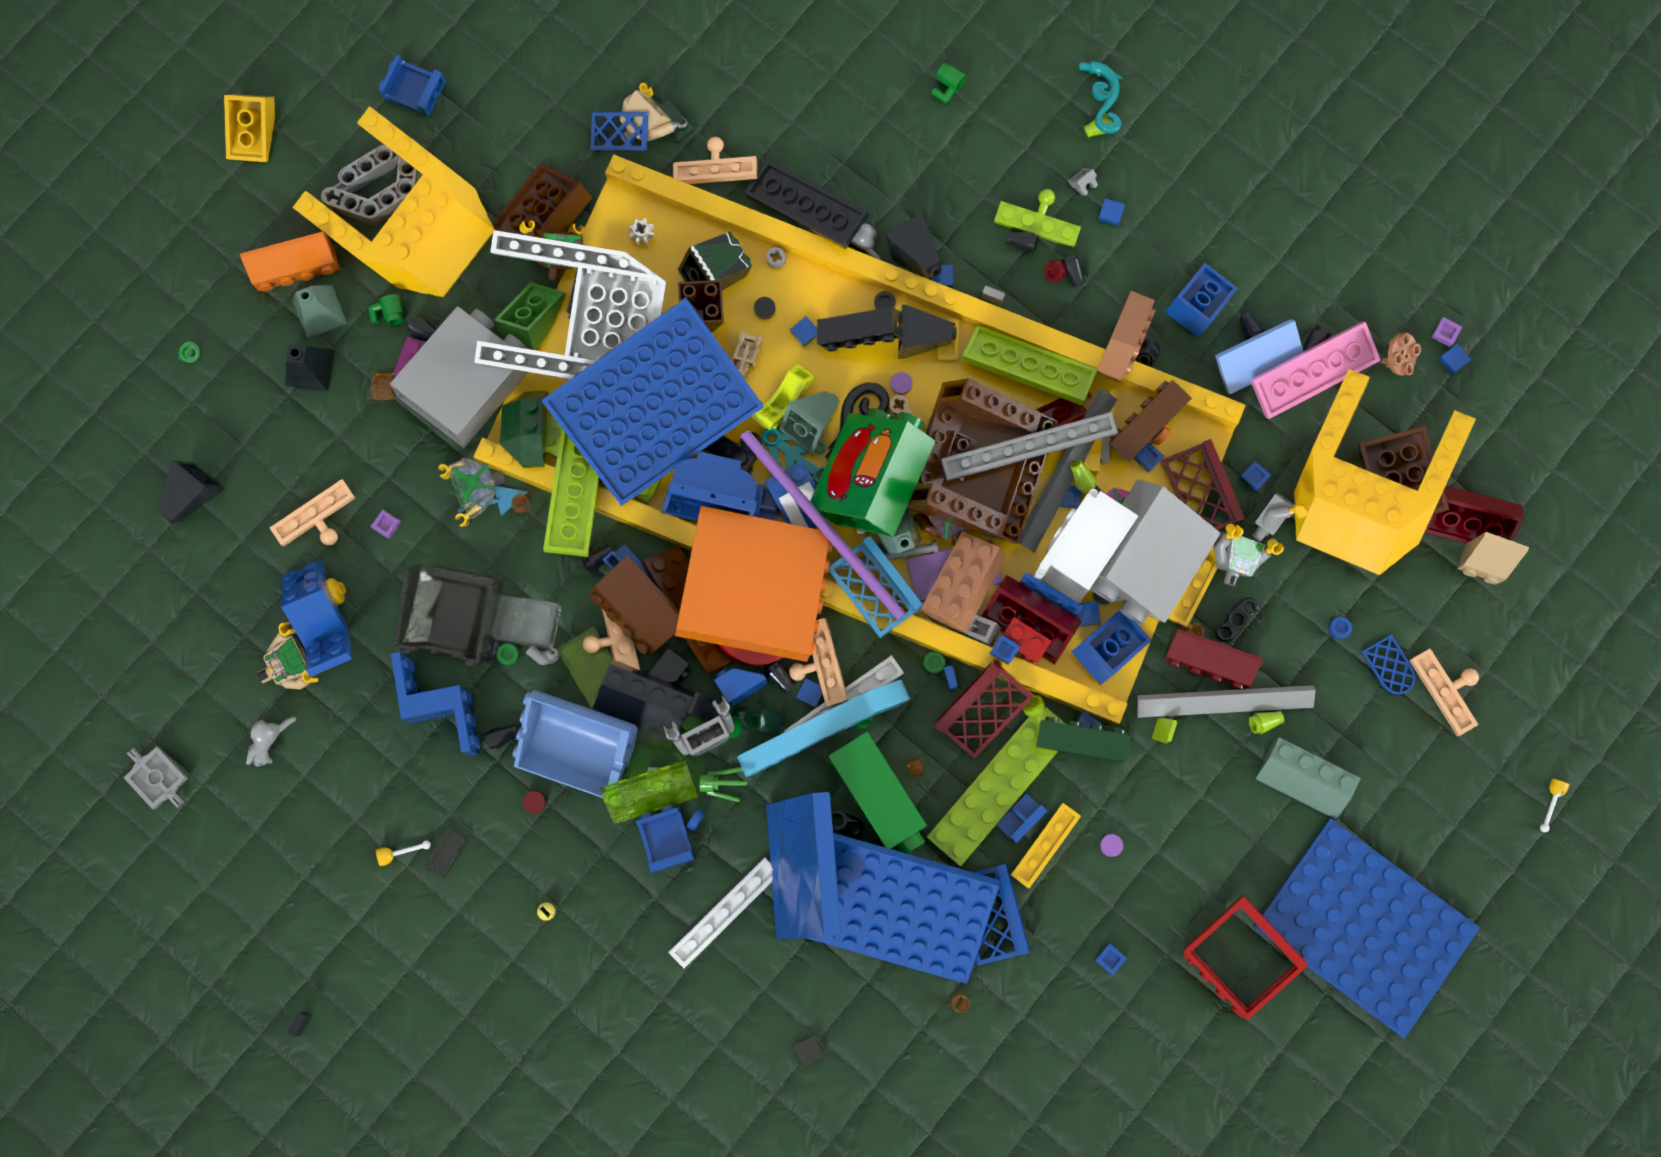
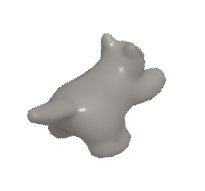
M863 224L850 243L864 250L869 256L881 260L880 256L873 250L877 232L870 224Z
M287 718L280 725L263 720L257 721L252 726L251 738L254 743L249 746L246 764L250 765L253 762L257 767L267 763L272 764V759L268 753L270 746L284 729L296 721V718Z

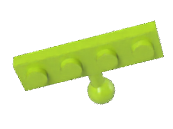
M1044 189L1039 193L1040 206L1038 212L1003 201L1000 202L994 223L1021 232H1034V235H1038L1040 238L1074 249L1081 227L1045 215L1048 206L1055 201V194L1052 190Z

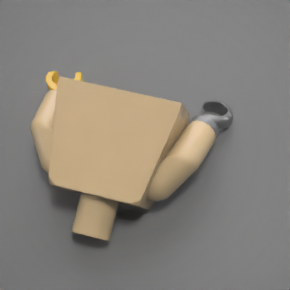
M641 83L639 86L640 91L635 90V92L624 99L622 112L649 113L647 141L668 135L676 131L677 127L683 129L688 125L687 120L683 117L680 120L684 121V125L670 121L671 119L650 99L653 96L652 87L648 89L646 83ZM620 117L622 124L626 121L625 117ZM635 117L632 120L638 128L642 124L643 117ZM630 123L624 132L628 139L635 132ZM639 135L636 137L637 139L642 140V138Z

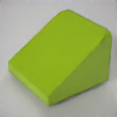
M1158 718L1152 738L1166 744L1171 742L1177 721Z

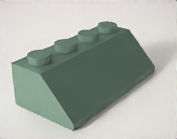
M1280 737L1272 741L1255 777L1256 780L1335 820L1351 800L1361 779Z

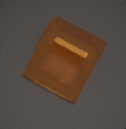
M394 373L372 374L370 392L373 400L394 399V390L390 385L394 379Z

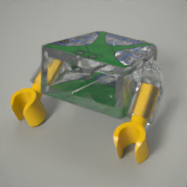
M467 458L450 463L449 466L441 464L438 467L441 471L446 470V473L440 475V477L451 479L461 509L466 511V514L459 513L455 516L456 520L464 517V523L459 525L461 527L468 526L470 519H474L483 513L493 502V497L497 492L496 486L505 483L504 475L501 471L491 474L487 464H480L478 461Z

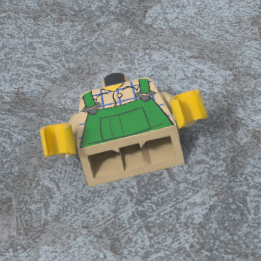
M290 621L279 625V633L267 649V654L263 657L267 667L257 672V675L263 684L273 679L277 685L283 686L286 689L300 690L310 683L318 682V678L309 677L306 672V654L299 639L290 636V634L296 632L294 628L289 629Z

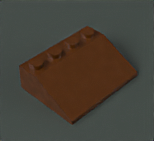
M541 163L493 221L492 225L496 231L526 235L520 231L519 226L524 221L525 226L529 228L528 222L532 220L535 223L534 232H536V229L566 231L593 197L580 182Z
M1425 426L1362 442L1358 446L1364 470L1418 491L1434 456ZM1444 490L1432 515L1449 510Z
M628 555L588 592L591 600L606 612L607 617L621 628L622 633L636 644L637 649L647 657L676 633L680 611Z

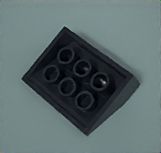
M613 659L608 667L592 710L635 724L638 728L636 740L670 753L674 743L672 740L667 739L663 727L671 729L673 728L671 722H675L678 730H680L695 692Z

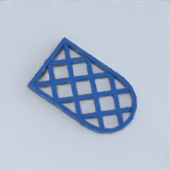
M1392 634L1361 652L1380 684L1387 692L1401 695L1413 688L1415 672ZM1388 639L1387 646L1380 644ZM1391 641L1393 642L1396 648L1390 647ZM1375 647L1374 653L1367 652L1368 650ZM1379 647L1386 649L1385 656L1377 654ZM1389 650L1397 652L1395 659L1388 657ZM1399 654H1400L1401 657L1403 658L1404 662L1398 660V659H1399ZM1367 655L1373 656L1372 662ZM1376 657L1384 659L1382 667L1375 665ZM1387 660L1394 662L1393 670L1385 668ZM1397 663L1405 665L1404 672L1396 671ZM1375 668L1381 669L1380 675L1378 674ZM1408 668H1409V670H1410V672H1411V675H1410V674H1407V669H1408ZM1384 671L1392 672L1391 680L1383 678ZM1395 673L1403 675L1401 683L1394 681ZM1406 676L1412 678L1410 685L1404 684ZM1384 682L1390 683L1389 688L1385 685ZM1393 684L1400 686L1399 692L1392 691Z

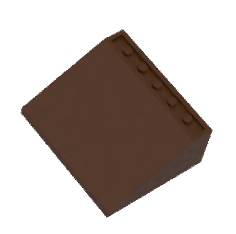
M969 378L943 382L925 433L935 440V443L907 508L1011 544H1018L1047 454L946 481L941 459L1054 428L1057 426L1058 421Z

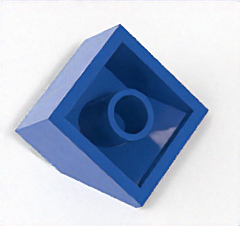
M735 668L722 670L717 674L718 678L714 680L731 707L768 685L764 675Z

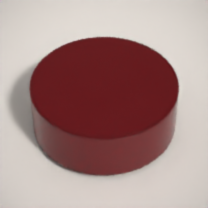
M1059 260L1048 262L1044 268L1045 277L1050 282L1063 280L1066 274L1064 264Z
M537 791L527 793L523 799L524 809L532 814L540 813L546 806L544 795Z

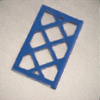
M592 112L590 150L647 151L649 113ZM598 116H605L607 121L599 127L597 124ZM616 116L625 117L626 119L620 127L613 121ZM635 117H643L639 128L632 121ZM611 123L616 132L608 138L603 131ZM630 123L635 132L628 139L622 131ZM599 135L606 141L603 146H596V140ZM618 135L625 141L622 146H615L612 143ZM639 135L642 138L641 146H633L631 142Z
M1027 572L1024 573L1020 581L1024 586L1075 617L1083 607Z

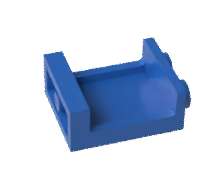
M396 55L395 59L389 64L386 77L380 82L379 91L384 99L429 117L446 80L442 72L435 69L433 73L403 61L401 56Z
M674 805L662 808V813L653 815L652 812L640 815V820L636 821L651 873L695 860L680 808H674Z

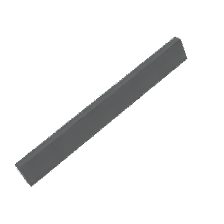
M1099 388L1083 419L1111 412L1117 399L1107 391ZM1095 440L1066 449L1023 528L1018 544L1032 552L1036 551L1074 480L1070 464L1078 459L1084 462Z

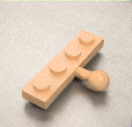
M712 137L707 142V148L711 152V160L673 163V178L687 184L757 179L756 156L719 159V153L722 151L724 144L719 137Z
M341 479L271 526L270 529L284 547L316 525L321 532V542L328 546L333 545L338 539L337 532L328 528L323 520L354 500L355 496L345 481Z
M602 609L608 638L598 639L595 636H588L583 641V649L587 653H595L601 647L610 646L614 660L640 670L634 642L622 633L621 628L611 621Z
M826 618L816 620L820 621L817 635L813 634L812 641L816 642L813 655L814 662L807 665L793 664L789 669V675L793 680L800 681L805 678L807 673L817 671L826 707L830 708L849 701L828 622Z
M1431 649L1409 660L1456 736H1460L1478 725L1457 691L1464 685L1473 686L1478 682L1479 674L1476 670L1471 668L1465 669L1459 679L1451 682Z

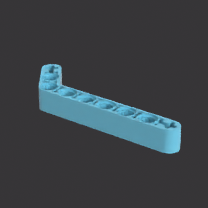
M902 680L889 683L865 692L739 755L737 759L745 776L750 777L871 716L898 707L910 701L911 698Z

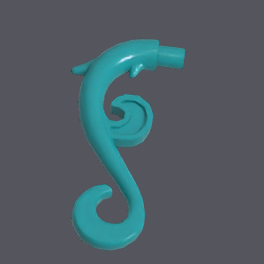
M1080 62V71H1089L1091 74H1097L1098 77L1102 76L1109 83V92H1106L1108 85L1104 82H1096L1093 85L1092 95L1099 101H1105L1096 115L1095 124L1103 133H1116L1121 127V119L1116 114L1109 112L1107 118L1112 123L1107 124L1102 121V116L1117 100L1120 90L1119 80H1122V77L1101 62Z

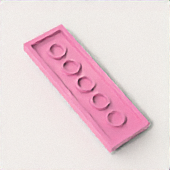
M1360 322L1252 378L1250 381L1265 417L1270 419L1343 381L1348 369L1360 372L1381 360L1366 322Z

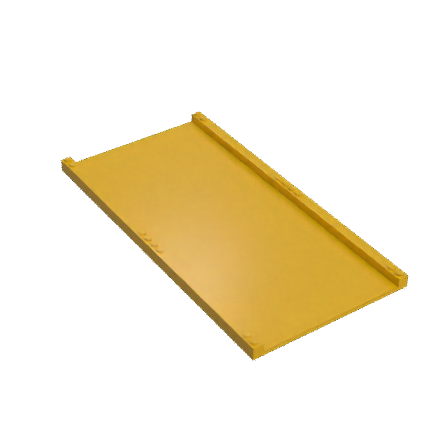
M614 154L605 172L607 181L582 233L583 245L626 252L666 281L661 312L664 313L679 302L678 282L685 281L677 269L688 248L731 231L733 236L739 241L744 253L750 258L753 266L745 278L722 291L724 323L712 334L735 366L737 362L734 361L733 356L741 331L744 330L746 334L757 337L759 335L763 336L755 366L749 365L745 378L763 405L778 390L788 371L797 364L815 376L802 398L824 391L837 396L840 402L821 440L826 446L825 453L822 455H816L815 453L813 455L810 453L801 454L818 468L825 467L828 460L825 458L829 452L827 447L839 434L841 408L848 393L860 384L867 382L877 383L885 388L891 400L894 396L898 395L891 389V379L899 372L907 373L912 379L911 390L902 396L907 398L909 408L916 417L925 423L926 428L929 424L928 418H931L943 382L969 378L1034 410L1060 399V397L963 362L962 356L977 325L1097 369L1106 350L849 247L845 250L821 236ZM646 218L647 225L653 224L654 226L651 232L654 233L655 237L649 239L648 245L640 243L638 246L636 239L630 240L629 234L633 232L629 230L628 226H633L635 219L643 221ZM774 247L781 248L785 252L786 260L784 266L779 269H773L767 263V252ZM777 253L775 256H771L773 258V262L781 260L779 254ZM573 267L564 271L556 290L565 292L566 296L546 338L535 349L536 351L565 355L570 319L568 318L570 314L567 313V308L577 268ZM882 291H887L894 295L896 300L895 309L899 311L902 305H908L943 319H960L958 361H938L936 348L905 359H898V339H894V342L891 343L880 341L875 342V345L872 346L862 344L857 345L853 349L843 347L838 348V351L829 352L817 345V337L803 347L790 332V329L805 316L817 328L818 319L876 310L874 306L876 295ZM761 297H769L775 303L776 311L770 319H760L755 314L754 304ZM1134 361L1130 373H1124L1122 380L1097 371L1089 390L1092 398L1086 397L1083 406L1088 410L1099 388L1108 393L1111 388L1117 389L1114 421L1116 428L1121 430L1127 425L1125 420L1133 412L1138 414L1142 410L1140 405L1148 397L1154 398L1158 394L1156 389L1164 381L1169 383L1171 380H1174L1192 399L1166 424L1171 430L1166 440L1159 445H1154L1151 441L1149 442L1164 455L1162 459H1165L1211 439L1222 462L1234 429L1238 425L1246 406L1245 404ZM529 372L506 398L503 405L524 392L547 391L550 394L570 379ZM865 394L860 397L853 407V414L862 415L859 411V404L865 397L870 401L868 408L877 409L880 405L878 397L874 394ZM896 404L895 409L899 408L900 410H903V405L898 406V404ZM501 407L488 438H482L474 454L475 460L482 465L484 464V466L487 465L489 468L552 493L557 458L545 453V467L523 468L500 445ZM548 409L546 423L548 422L551 416V413ZM750 416L724 434V436L741 446L740 436L745 431L755 432L761 437L763 431L767 428L760 426ZM771 435L768 440L773 442L776 440V437ZM793 440L784 441L789 446L798 445ZM762 443V446L769 453V448L765 447ZM819 445L817 451H822L823 446ZM1111 445L1109 465H1101L1100 463L1099 473L1095 476L1097 486L1105 494L1112 488L1130 492L1136 481L1141 480L1164 486L1176 496L1162 459L1148 473L1134 459L1130 462L1126 461ZM1067 448L1051 452L1046 456L1024 527ZM704 449L700 451V452H704V453L710 454L709 452L705 451ZM778 449V462L781 463L782 469L785 470L787 469L785 453ZM1201 451L1191 453L1188 461L1201 465L1203 460ZM757 457L756 462L753 464L751 476L756 484L764 485V481L773 477V474ZM1174 460L1168 463L1171 471L1180 474L1184 465L1183 462ZM1187 464L1182 475L1194 479L1198 468ZM675 469L664 476L650 504L634 497L621 506L603 481L599 480L595 506L596 512L692 551L698 521L661 513L662 504ZM1201 470L1197 481L1209 485L1212 477L1210 473ZM1173 475L1175 481H1177L1178 476ZM1181 478L1177 486L1180 491L1188 493L1192 482ZM1195 484L1190 495L1203 499L1207 488ZM1081 492L1080 504L1086 497L1087 493ZM1181 495L1183 500L1185 501L1186 496ZM1191 498L1186 503L1195 513H1197L1201 502ZM1203 503V506H1202V508H1201V510H1200V512H1199V515H1201V513H1202V510H1203L1204 505H1205L1204 503ZM1058 508L1035 552L1028 550L1020 544H1011L972 530H967L965 533L986 542L992 540L993 545L1000 547L1007 556L999 570L1001 580L1003 581L1006 575L1020 582L1025 572L1032 576L1035 575L1041 562L1049 552L1047 548L1060 526L1062 527L1072 508ZM779 512L777 521L785 523ZM830 521L828 522L851 550L860 545L868 536L876 543L872 532L866 531L865 536L857 534V529L838 526ZM916 522L921 538L917 546L931 544V541L936 540L938 552L954 548L951 539L943 541L940 538H933L924 532ZM832 546L831 553H827L826 560L830 561V566L834 563L833 561L839 560L843 556ZM862 551L856 554L858 558L866 557ZM933 552L890 560V563L913 592L914 589L907 559L933 554ZM852 568L851 578L862 579ZM849 569L840 570V573H837L838 576L848 577ZM868 569L879 581L880 574L878 571ZM829 571L824 573L823 580L826 581L824 594L820 593L819 599L823 601V606L868 624ZM850 582L849 590L853 594L861 595L863 583ZM865 584L864 595L877 597L868 585ZM1000 584L990 587L976 613L978 616H982ZM884 587L886 591L893 597L892 589L890 587ZM1091 589L1087 591L1079 604L1095 602ZM863 599L862 607L864 610L875 612L876 601ZM1114 600V602L1108 605H1099L1100 625L1078 627L1056 664H1053L1044 657H1041L1038 663L1035 661L1030 663L1021 657L1022 653L1017 651L1009 666L1000 660L998 661L1008 673L1029 691L1117 726L1120 724L1128 703L1126 702L1149 644L1101 685L1071 651L1118 612L1125 603L1124 601ZM879 601L877 612L890 614L886 606ZM898 604L905 613L908 612L904 605ZM923 610L913 614L889 632L981 671L995 658L990 655V652L1000 636L1004 634L1002 631H999L993 646L990 647L929 619ZM876 616L875 624L879 629L883 630L889 625V618ZM1147 617L1143 625L1137 624L1152 639L1158 620ZM1002 674L998 676V678L1008 682Z

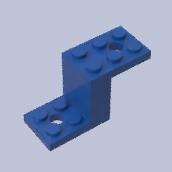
M322 560L308 563L300 570L287 572L281 577V608L305 647L306 672L309 677L351 660L350 628L326 587V567Z
M400 652L392 653L391 659L401 719L409 723H416L455 715L461 753L469 756L478 755L481 743L479 736L475 735L474 727H477V719L471 710V706L474 705L472 693H469L467 689L460 685L419 693L417 682L413 681L412 673H415L413 660H410L409 657Z

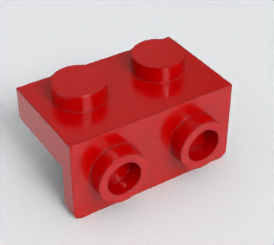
M1017 617L1012 619L1003 634L1021 646L1018 650L1022 653L1021 657L1030 663H1033V661L1038 663L1052 639Z

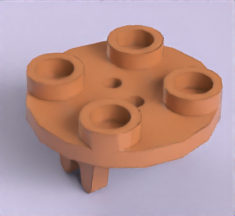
M1398 333L1393 339H1390L1388 358H1383L1381 363L1386 364V367L1390 368L1398 376L1411 375L1417 356L1420 355L1421 347L1409 333Z

